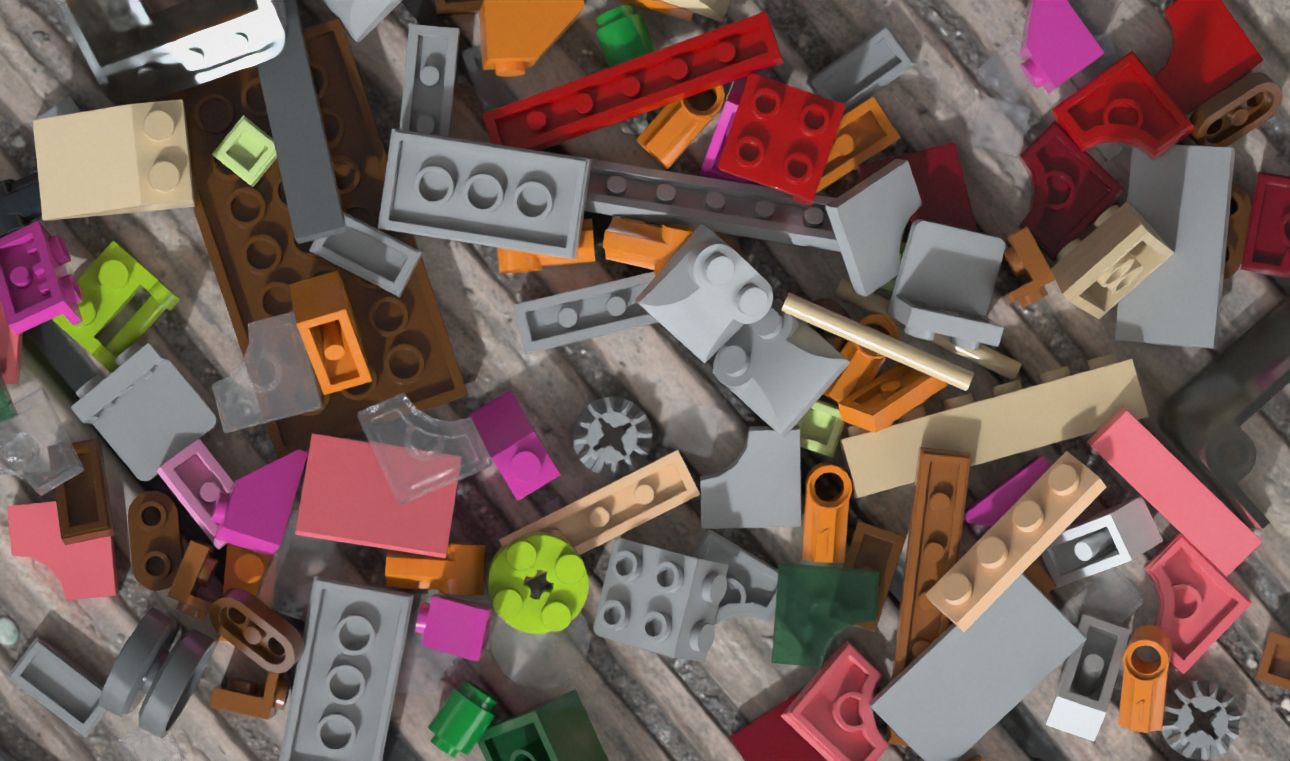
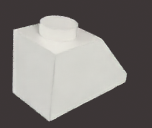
M1139 496L1067 527L1041 553V556L1054 583L1057 585L1056 588L1132 561L1163 542V539L1143 497Z
M1082 614L1078 629L1085 635L1087 640L1067 658L1046 725L1094 741L1107 712L1131 630Z

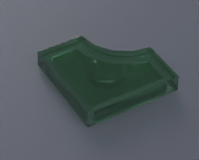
M779 563L771 663L822 668L828 647L840 632L857 623L877 621L880 570Z

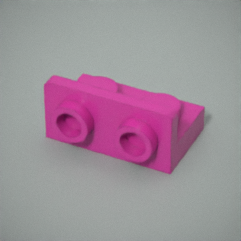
M39 221L0 238V300L8 326L16 334L22 333L61 314L72 325L83 321L78 303L84 301L83 294L76 279L72 274H68L65 265L71 261L67 246L60 235L51 236Z

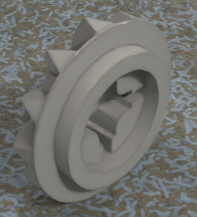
M606 397L590 403L580 413L573 429V444L577 456L587 468L604 476H621L638 468L648 456L652 445V429L646 414L636 404L623 398ZM600 418H603L613 428L620 425L624 426L629 422L632 425L621 438L624 444L623 448L627 453L625 456L619 450L616 451L611 445L605 448L601 447L597 451L594 450L593 447L599 444L598 440L604 436L601 430L602 425L598 421Z
M1192 680L1177 686L1165 699L1161 731L1167 743L1177 753L1191 759L1209 760L1226 753L1233 741L1239 736V725L1242 715L1234 700V696L1225 688L1207 680ZM1189 703L1202 712L1218 708L1209 719V724L1212 727L1211 731L1214 733L1213 736L1199 728L1184 734L1190 728L1189 725L1194 721L1191 714L1192 710L1188 706Z

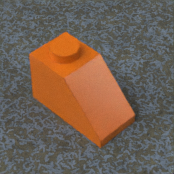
M484 0L479 11L483 70H495L496 75L501 77L525 74L526 69L533 68L578 19L585 7L584 0Z
M338 270L289 284L296 324L323 394L326 395L371 382L370 369L352 307Z

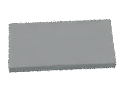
M392 129L378 229L575 260L578 257L592 159Z
M1174 145L1158 158L1152 160L1139 148L1132 146L1127 202L1141 214L1173 250L1174 254L1118 302L1115 341L1217 349L1235 149L1232 147Z
M1022 573L965 632L952 623L884 687L869 704L924 761H957L1087 639L1050 599Z
M319 575L314 576L302 638L304 652L297 664L279 761H382L414 593Z

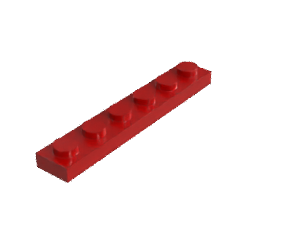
M765 11L482 115L491 144L540 151L749 76L750 74L784 63L769 16Z

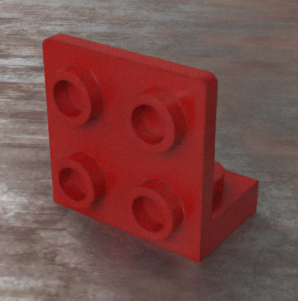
M750 74L718 163L719 170L794 195L792 201L811 207L846 105L756 74Z

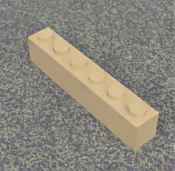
M1112 353L1087 360L1089 370L1070 375L1069 368L1066 366L1039 374L1041 384L1022 388L1020 379L991 387L993 397L974 402L972 393L944 400L945 411L926 416L924 406L911 409L897 419V424L891 425L877 433L856 425L847 427L849 437L839 440V445L848 476L851 479L854 498H860L915 482L919 447L970 452L971 467L1096 432L1122 406L1137 420L1149 417L1133 359L1119 362L1117 354Z

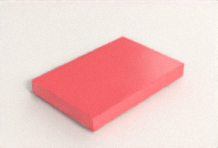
M312 433L295 535L446 558L462 457Z

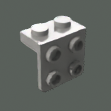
M918 219L914 221L911 225L887 314L905 325L904 332L917 338L933 340L935 333L951 336L950 343L967 349L979 350L980 343L999 347L1004 327L986 317L1005 251L1004 241L994 235L929 220Z
M137 342L117 357L115 362L119 367L109 376L103 379L99 374L85 383L76 392L80 400L70 408L83 423L95 426L139 480L149 481L158 475L157 470L161 465L198 438L201 439L217 425L218 419L213 410L159 345L148 342L142 347Z
M622 538L616 540L612 548L593 628L595 634L672 658L705 662L707 651L711 648L715 637L714 623L719 603L726 592V574L729 565L676 553Z

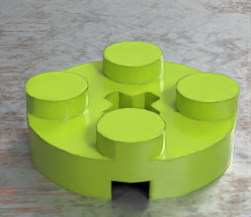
M529 532L521 535L522 537L514 539L508 545L506 543L495 554L488 572V591L495 612L508 625L522 632L545 634L551 631L558 632L564 630L569 626L571 620L580 613L588 595L589 578L582 557L569 541L549 532ZM537 570H543L546 572V580L552 583V586L549 590H542L540 595L531 594L530 586L524 584L526 576L535 577Z

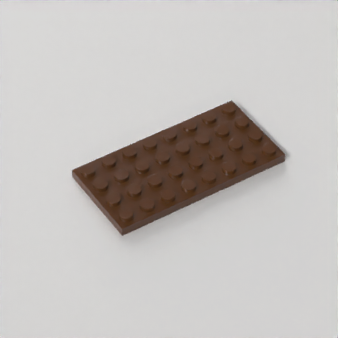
M340 18L307 28L303 30L343 212L378 229L388 156L345 29ZM253 47L151 81L157 102L183 100L186 112L195 200L193 210L278 459L298 449L308 451L312 433L346 438L469 396L422 256L401 296L398 297L309 251L314 240L298 244L294 237L277 158L255 186L252 187L212 155L243 115L273 139ZM378 229L419 250L414 234ZM338 270L352 307L372 381L324 395L296 324L289 284Z

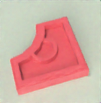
M56 501L7 506L12 556L30 557L48 566L61 582L66 601L119 595L114 536L65 545L61 540Z
M1176 533L1143 568L1155 585L1158 599L1154 626L1162 628L1169 635L1172 642L1169 663L1181 674H1184L1253 603L1181 533Z
M848 641L843 642L781 714V717L827 761H877L889 747L877 729L873 709L869 704L874 698L875 690L883 674Z

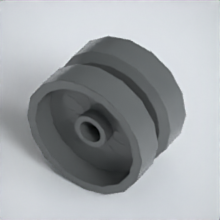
M151 608L142 618L116 658L99 698V706L119 717H123L133 712L145 694H147L139 711V727L162 739L172 729L194 693L216 647V640L196 629H192L184 633L170 651L177 634V619L156 608Z

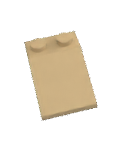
M182 99L128 104L33 120L43 221L195 207L186 112Z
M1128 202L1121 207L1113 205L1104 211L1094 223L1097 228L1083 241L1077 238L1067 244L1056 257L1059 262L1051 268L1064 297L1070 303L1097 319L1104 316L1174 254L1173 250Z

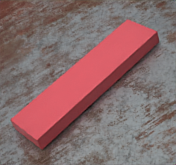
M1123 406L1087 441L1103 459L1226 577L1262 543L1255 533Z

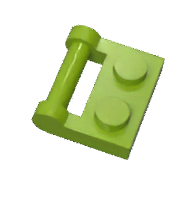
M113 240L77 280L84 298L83 302L78 303L83 321L72 325L63 314L52 318V320L112 373L119 367L115 362L117 357L135 344L166 308L171 311L181 299L119 243ZM144 287L151 294V297L106 346L97 337L137 292Z

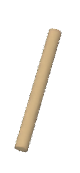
M842 277L834 293L835 296L872 314H881L889 317L897 326L905 329L904 324L887 314L890 303L889 299L874 292L868 296L855 294L851 281ZM935 333L933 340H928L1012 381L1016 378L1022 363L981 343L979 350L967 349L950 343L951 336Z
M788 293L782 306V312L964 391L968 390L973 379L974 372L794 294Z

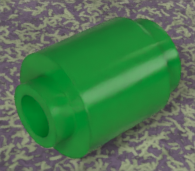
M633 4L617 7L596 18L599 27L596 35L609 68L656 51L642 14H636Z
M465 680L460 689L454 687L428 725V729L434 733L430 742L451 757L455 758L459 751L469 755L496 716L492 711L499 702L479 686Z

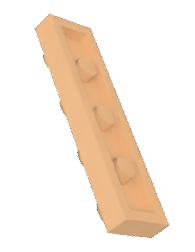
M676 450L499 539L503 547L506 543L508 545L514 539L522 537L521 535L529 532H549L569 541L577 553L581 555L700 495L679 451ZM537 570L535 577L526 576L524 583L545 573V571Z
M1066 451L925 596L957 627L965 632L1106 488L1100 477Z

